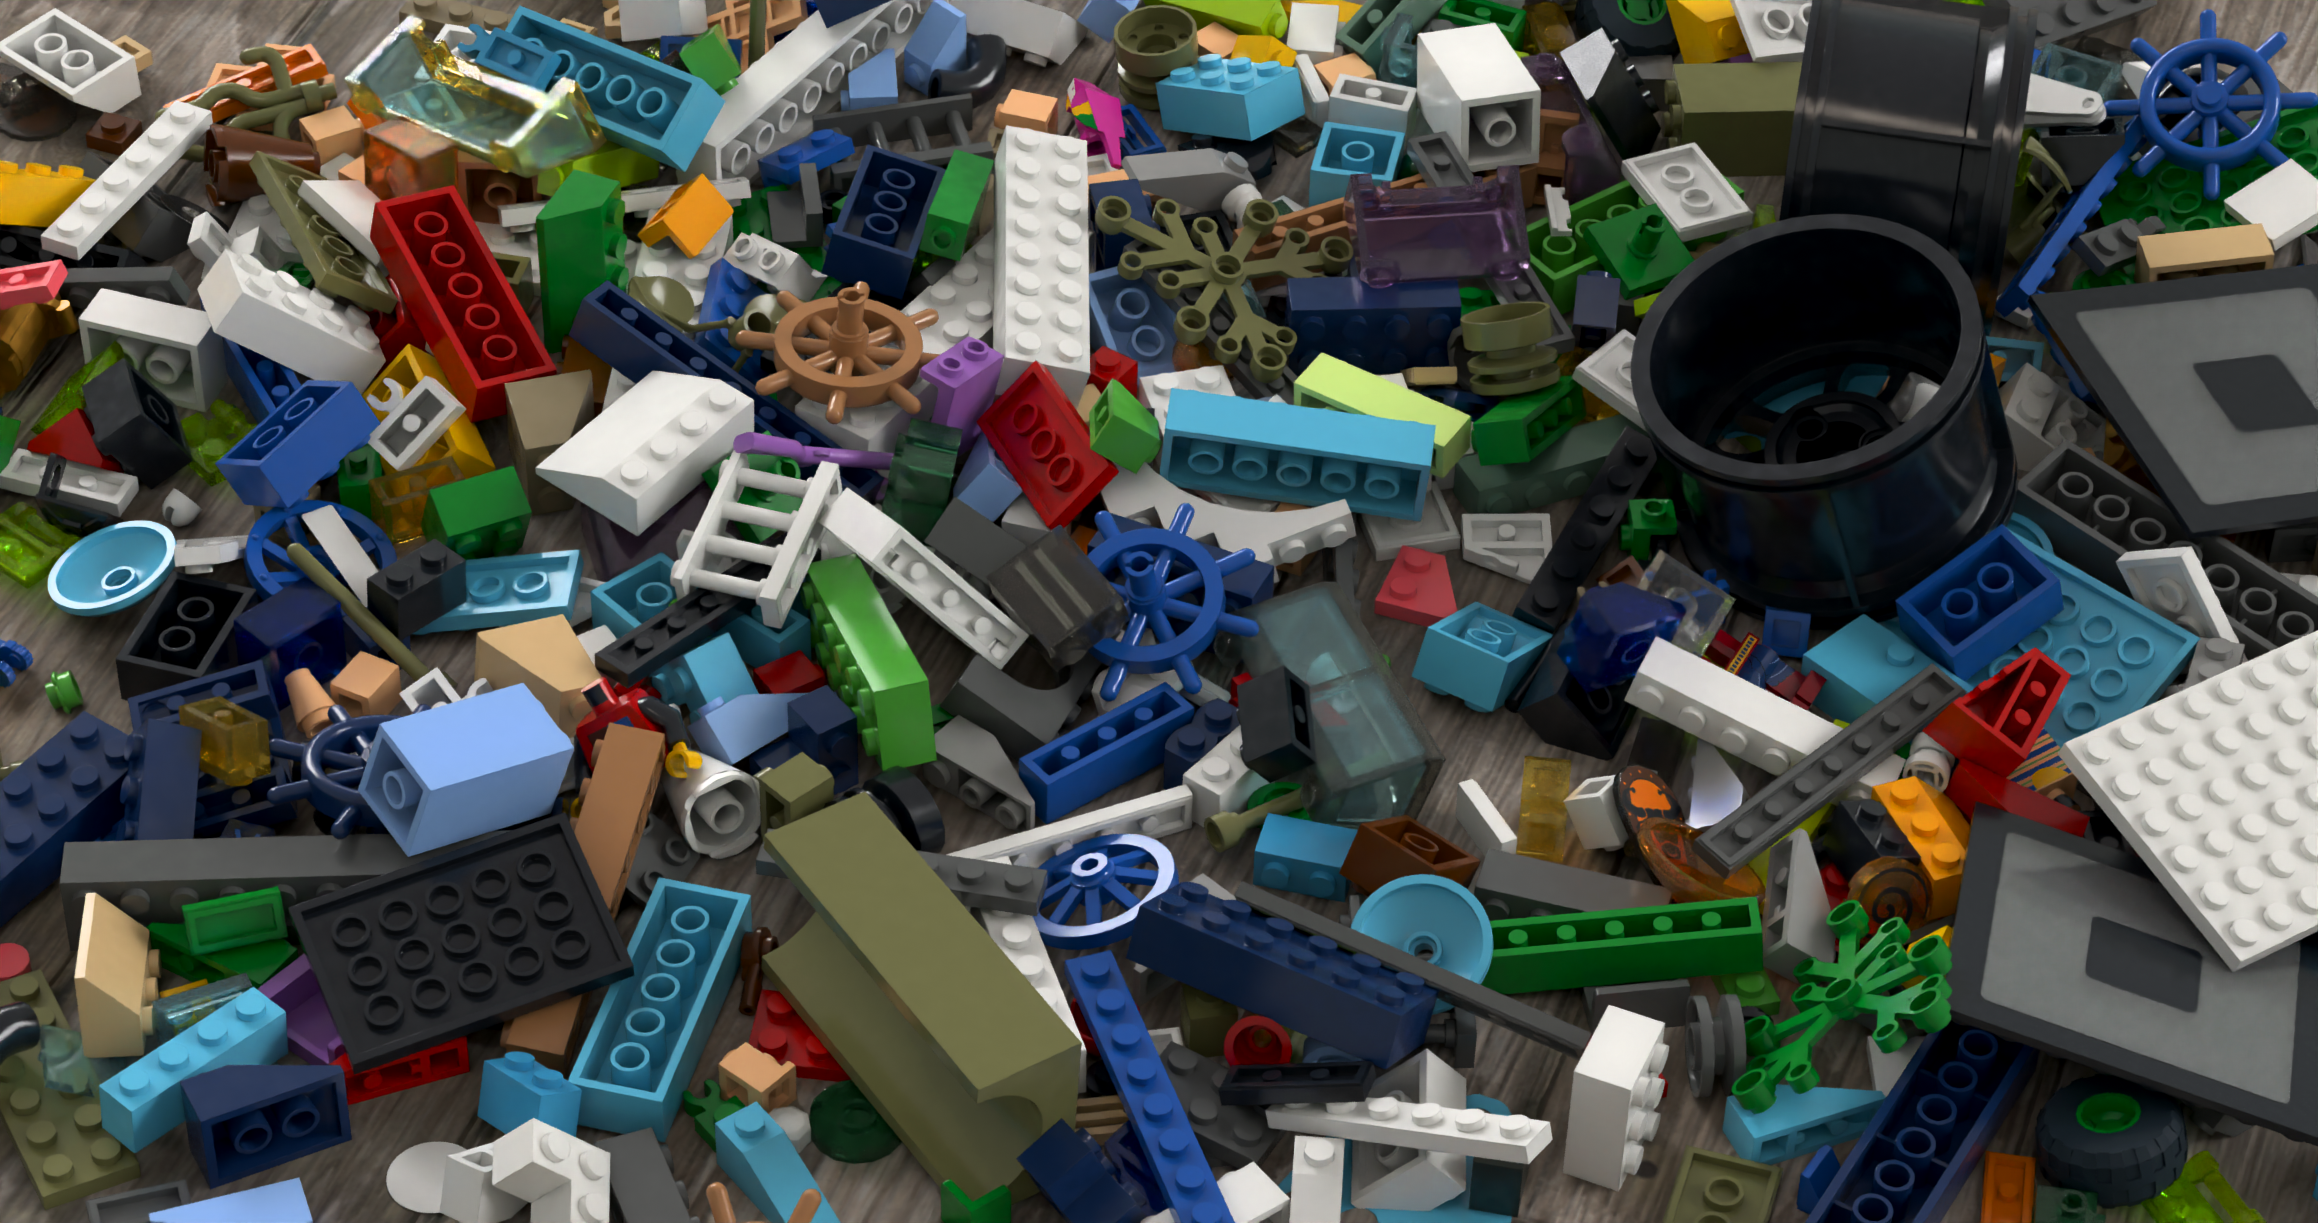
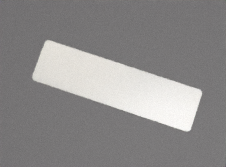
M332 505L303 514L302 519L360 602L367 607V578L379 572Z

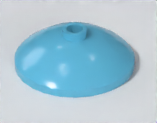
M128 521L100 529L75 543L58 559L49 574L47 584L49 594L59 609L78 616L100 617L130 609L150 597L165 583L175 567L174 546L177 542L167 527L152 521Z
M1427 874L1410 875L1383 885L1364 901L1351 924V929L1416 957L1420 951L1429 949L1433 951V956L1427 962L1478 984H1481L1491 964L1494 948L1493 933L1483 906L1468 889L1453 880L1441 876ZM1437 999L1433 1014L1447 1011L1455 1006Z

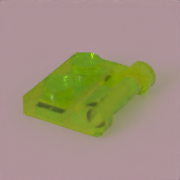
M18 502L0 514V571L28 589L48 576L58 559L71 546L80 541L81 538L75 534L68 536L37 516L35 508L25 502ZM25 530H28V531L32 532L33 534H35L36 536H38L39 538H41V539L44 540L45 542H47V543H49L50 545H52V547H49L48 545L44 544L43 542H41L40 540H38L37 538H35L34 536H32L31 534H29V533L26 532Z
M2201 1151L2191 1157L2185 1163L2181 1175L2170 1187L2167 1186L2161 1195L2141 1202L2142 1206L2156 1223H2224L2194 1186L2203 1182L2234 1220L2230 1223H2267L2257 1209H2250L2222 1176L2218 1171L2219 1163L2209 1151Z

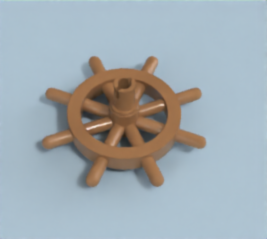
M863 281L857 282L853 287L843 288L838 292L837 297L821 298L807 303L801 302L791 292L782 290L777 294L776 301L788 313L780 320L775 334L742 330L736 334L735 340L743 348L773 351L774 365L777 373L762 378L756 383V392L761 396H768L789 387L809 400L827 405L826 420L831 424L841 422L845 408L876 406L891 400L908 414L914 415L920 412L921 402L908 389L916 382L921 368L940 355L923 352V340L920 330L937 323L939 319L938 312L935 309L929 308L907 317L889 305L868 299L870 288ZM811 333H813V334H814L817 338H819V339L804 338V337L807 336V335H809V334H811ZM894 343L899 349L884 348L883 346ZM798 354L814 357L803 361ZM877 364L888 365L891 367L886 370H883ZM830 370L834 374L826 373L824 371Z

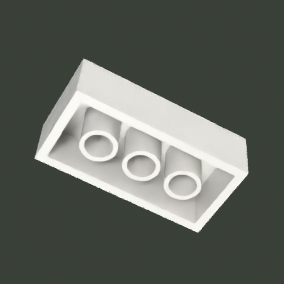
M225 249L197 288L214 333L311 379L352 382L362 395L386 362L379 345L380 341L370 325V318L363 310L354 305L345 307L317 288L310 290L299 285L294 277L284 271L279 270L275 273L264 268L256 258L249 254L242 253L238 255Z

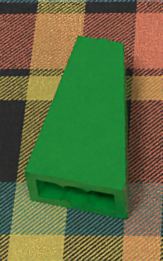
M954 150L927 214L919 250L956 261L962 259L977 234L995 160Z

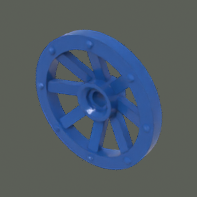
M304 500L294 508L275 507L269 510L256 521L248 535L244 551V568L247 578L252 587L256 589L257 594L275 610L292 619L320 626H342V618L348 616L337 604L317 603V597L326 596V594L289 559L285 549L268 539L274 532L284 527L291 543H300L344 587H350L321 544L310 546L300 524L305 522L302 519L303 514L332 505L351 533L363 541L359 544L368 556L372 554L375 556L379 571L397 561L395 549L382 529L372 520L349 507L321 500ZM262 554L291 572H268ZM283 587H299L304 592L303 597L300 598Z
M1110 834L1074 844L1072 849L1057 856L1055 854L1037 868L1047 870L1048 884L1038 914L1033 916L1043 943L1058 949H1091L1132 936L1139 906L1179 884V874L1173 856L1161 842L1138 834ZM1150 862L1157 867L1158 871L1129 867ZM1121 883L1154 887L1141 901L1122 886ZM1064 897L1048 920L1040 914V910ZM1112 900L1127 911L1104 922L1102 920V905ZM1079 903L1082 906H1086L1085 926L1065 925Z

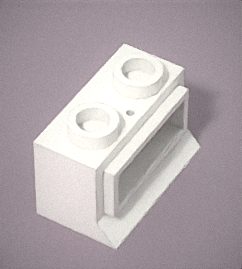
M741 232L723 257L735 268L741 269L754 284L758 281L767 284V289L772 294H778L782 290H787L798 299L806 302L812 299L828 277L812 269L799 254L754 233L749 236Z

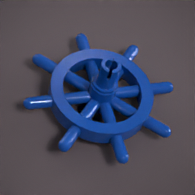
M2206 9L2200 14V39L2175 46L2163 55L2144 39H2133L2130 43V49L2151 66L2143 80L2139 99L2109 100L2104 103L2106 116L2140 115L2142 130L2152 148L2133 165V174L2138 178L2144 177L2163 159H2166L2181 168L2203 172L2204 196L2207 200L2214 201L2220 196L2221 171L2239 167L2257 155L2274 168L2288 161L2289 158L2270 143L2277 131L2281 110L2314 108L2318 104V96L2313 92H2280L2276 75L2267 62L2287 43L2286 34L2281 31L2275 32L2254 51L2239 42L2217 38L2216 14L2211 9ZM2217 63L2235 67L2236 69L2221 83L2218 82ZM2201 64V83H2196L2182 70ZM2249 78L2257 84L2261 94L2232 95ZM2168 81L2187 96L2158 98ZM2263 110L2254 128H2251L2233 113L2236 111ZM2187 114L2169 132L2164 128L2158 115ZM2223 127H2225L2239 140L2219 147V132L2224 131ZM2198 128L2197 135L2198 139L2202 138V147L2189 145L2182 141Z
M1183 503L1177 508L1168 530L1143 528L1121 533L1111 514L1105 510L1096 513L1094 521L1105 541L1086 556L1076 573L1052 566H1043L1038 570L1037 576L1041 582L1070 590L1069 606L1074 624L1041 640L1039 645L1040 651L1045 655H1052L1081 642L1092 656L1110 667L1100 689V696L1106 702H1111L1117 698L1127 673L1156 674L1174 669L1184 689L1189 694H1197L1202 688V682L1190 661L1206 650L1217 636L1219 630L1247 638L1255 637L1259 632V625L1254 620L1225 613L1226 597L1222 580L1223 577L1253 564L1256 557L1254 551L1244 548L1215 561L1212 555L1200 543L1186 536L1195 513L1193 506L1189 503ZM1175 560L1193 570L1166 583ZM1119 566L1126 582L1125 586L1102 579ZM1205 587L1203 607L1176 600V598L1198 588ZM1092 596L1120 603L1091 617L1090 615ZM1169 616L1193 624L1179 636H1176L1167 618ZM1130 620L1121 642L1110 638L1103 632ZM1146 628L1153 629L1160 644L1139 646Z

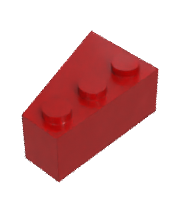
M2034 647L2001 669L1996 675L1987 681H1983L1963 697L1953 701L1922 731L1959 760L1961 758L1966 759L2006 778L2027 759L2071 674Z

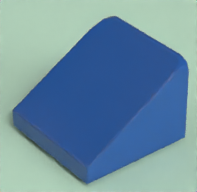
M1826 1144L1823 1147L1821 1146L1801 1173L1796 1205L1797 1209L1809 1215L1841 1168L1832 1147Z

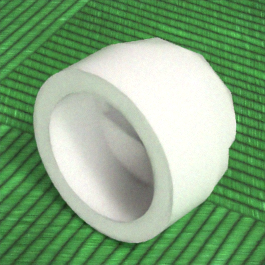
M175 488L165 498L162 505L164 519L171 521L172 525L177 527L190 524L202 510L196 503Z

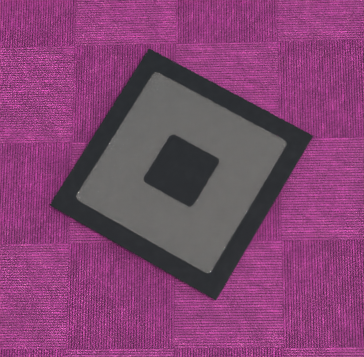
M2318 264L2030 295L2028 303L2189 539L2318 522Z
M1976 801L1972 812L1949 949L1952 952L1951 961L1953 966L1944 975V978L1952 988V993L1947 998L1951 1005L1949 1012L1951 1014V1021L1959 1025H1970L1991 1032L2008 1042H2019L2037 1048L2057 1059H2068L2091 1067L2102 1075H2114L2139 1084L2148 1091L2163 1092L2186 1100L2197 1108H2209L2232 1116L2243 1124L2258 1125L2281 1133L2292 1141L2306 1142L2318 1146V933L2315 932L2232 972L2142 858Z

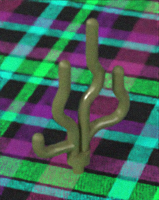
M256 46L241 51L239 59L245 65L259 62L267 63L270 66L277 90L260 93L233 82L219 83L207 88L195 100L186 103L210 110L220 100L229 98L238 100L247 106L258 108L259 110L241 114L231 119L225 126L248 130L274 123L273 136L291 139L289 127L295 118L304 114L323 111V102L338 97L334 83L318 86L316 79L293 85L282 55L274 48ZM169 107L158 110L155 114V120ZM193 144L178 160L203 162L204 146Z

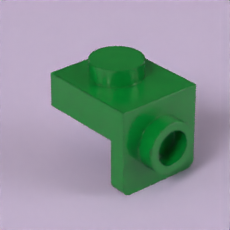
M1655 498L1629 500L1626 524H1619L1618 528L1619 550L1627 551V557L1633 555L1637 562L1638 559L1648 560L1651 535H1674L1677 533L1673 501L1671 499Z

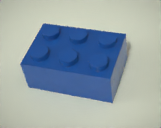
M307 380L215 464L244 505L290 509L301 504L309 496L308 490L317 481L333 475L340 467L339 461L349 452H354L366 445L371 438L369 434L381 423L352 382Z
M2003 524L1895 600L1900 629L1926 656L1963 681L1972 677L2064 610L2060 580Z

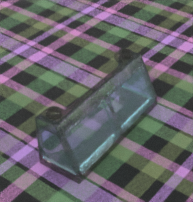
M1322 581L1229 612L1228 614L1254 620L1259 625V632L1255 637L1247 638L1220 630L1215 637L1213 649L1223 666L1234 668L1243 659L1253 678H1256L1284 665L1309 685L1317 763L1306 767L1309 776L1301 787L1300 798L1311 820L1349 829H1359L1362 823L1405 814L1417 820L1446 759L1339 583Z

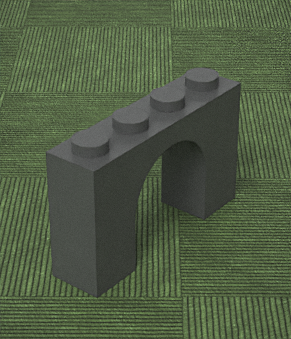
M1034 569L1030 571L1014 592L1002 612L1029 634L1025 642L1036 649L1048 662L1054 674L1055 689L1039 690L1027 687L1011 678L979 654H976L957 678L939 706L952 716L960 715L993 734L1003 751L1018 762L1019 758L1061 737L1057 733L1060 727L1066 731L1069 729L1082 710L1076 702L1078 699L1085 702L1092 693V688L1097 678L1094 676L1095 672L1098 670L1101 673L1108 668L1107 665L1092 656L1081 642L1052 655H1045L1040 651L1039 645L1041 640L1074 624L1070 612L1069 594L1059 587L1041 582L1037 576L1038 572ZM1090 610L1091 617L1097 615L1092 610ZM1116 627L1103 631L1114 640L1121 633Z

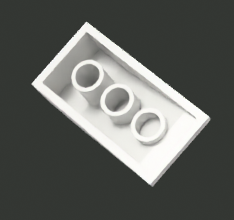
M1730 0L1753 62H1802L1812 0Z

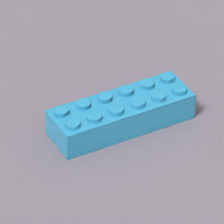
M520 5L505 31L555 52L562 59L544 92L541 95L484 69L479 74L503 97L683 172H686L726 102L701 78Z
M1171 388L1159 475L1180 488L1314 507L1345 499L1351 512L1421 522L1431 469L1436 425L1381 418L1373 415L1332 411L1325 408L1317 409L1289 405L1283 402H1268L1240 396H1226L1199 392L1197 390Z
M658 878L627 947V952L634 965L635 976L610 985L568 1079L569 1082L582 1089L578 1125L621 1134L652 1127L657 1140L665 1142L683 1100V1092L687 1090L740 966L743 936L747 931L752 932L751 895Z

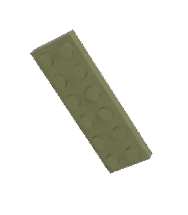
M257 150L249 163L258 179L257 184L266 193L269 205L275 209L280 218L281 226L287 230L292 239L291 244L300 253L304 261L303 265L310 271L315 280L316 288L333 298H336L338 295L349 298L363 310L372 312L374 309L391 314L398 299L380 268L371 263L297 193L303 180H327V178Z
M41 968L1 981L0 1007L17 1001L25 1002L34 1010L41 1030L40 1040L34 1048L8 1057L0 1066V1119L44 1209L48 1210L141 1177L139 1162L135 1154L102 1128L99 1083L87 1059H84V1053Z

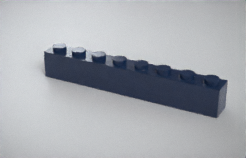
M605 281L582 299L569 336L635 384L653 370L720 379L754 400L755 433L762 434L768 430L772 436L796 440L802 446L843 449L771 396L759 395L754 384L610 281ZM813 464L809 467H799L801 480L807 481L809 477L814 478L819 465ZM839 466L842 491L848 487L873 505L884 477L873 469Z

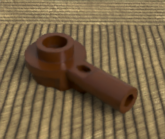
M757 927L754 932L747 931L742 939L740 960L742 965L741 979L744 981L739 1011L747 1016H754L756 1014L761 990L763 989L762 980L765 973L762 971V956L779 947L777 937L771 935L768 927Z

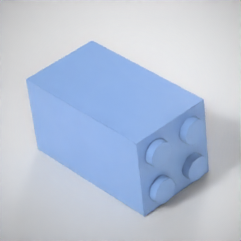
M520 683L380 723L358 791L405 854L410 857L550 814L572 757L574 746L571 744L568 736L560 730L545 711L543 704L534 697L524 683Z

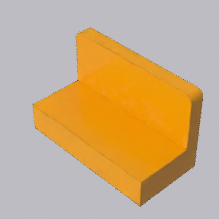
M701 173L675 190L638 233V237L647 247H650L666 236H669L689 259H692L701 252L733 214L734 210L705 175Z

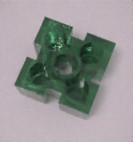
M911 418L907 434L898 433L881 512L901 525L924 546L931 547L924 540L946 510L963 429Z

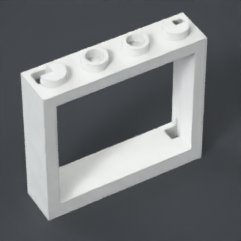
M848 487L818 521L945 630L1000 670L1028 638L1029 634L907 530Z

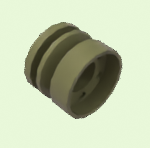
M1151 5L1132 10L1120 18L1114 27V44L1118 61L1120 93L1127 102L1134 104L1138 108L1160 110L1155 83L1170 77V72L1174 69L1190 67L1198 63L1197 59L1200 56L1198 55V34L1195 20L1191 14L1178 7Z
M1506 303L1475 310L1460 318L1464 347L1467 350L1485 352L1467 362L1469 372L1476 374L1470 379V387L1473 394L1482 396L1519 395L1556 383L1561 378L1560 367L1557 364L1550 363L1558 357L1557 350L1550 346L1536 345L1554 334L1551 308L1548 303Z

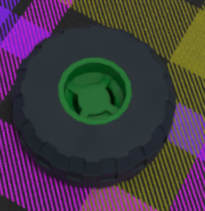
M1665 0L1577 1L1574 20L1576 21V31L1580 40L1602 27L1610 41L1618 38L1628 57L1672 55V61H1674L1681 53Z
M2095 1074L2092 1077H2082L2071 1081L2070 1085L2064 1088L2061 1087L2052 1095L2044 1107L2040 1109L2037 1116V1126L2035 1127L2036 1148L2040 1169L2044 1178L2068 1199L2072 1198L2085 1206L2090 1207L2093 1205L2100 1206L2102 1209H2115V1207L2120 1206L2131 1207L2139 1205L2142 1201L2154 1199L2161 1195L2167 1186L2170 1187L2183 1172L2185 1163H2187V1130L2183 1110L2179 1107L2178 1101L2169 1094L2148 1091L2137 1083L2114 1075Z

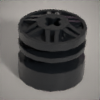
M893 766L866 780L862 788L850 789L843 796L828 801L823 807L825 809L862 792H866L916 851L938 854L945 844L944 824L932 795L920 779L908 769L900 766Z

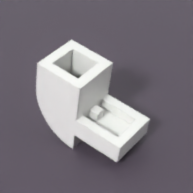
M207 211L194 218L187 242L194 256L205 263L201 276L202 281L225 249L238 255L242 253L249 254L256 258L264 268L275 273L283 266L286 256L283 250L260 226L233 240Z

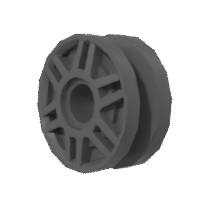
M1721 994L1717 1005L1716 1017H1712L1711 1009L1705 996H1689L1685 1013V1056L1690 1089L1696 1098L1710 1097L1715 1075H1719L1725 1096H1732L1731 1089L1733 1084L1746 1073L1747 1056L1744 1017L1737 994Z

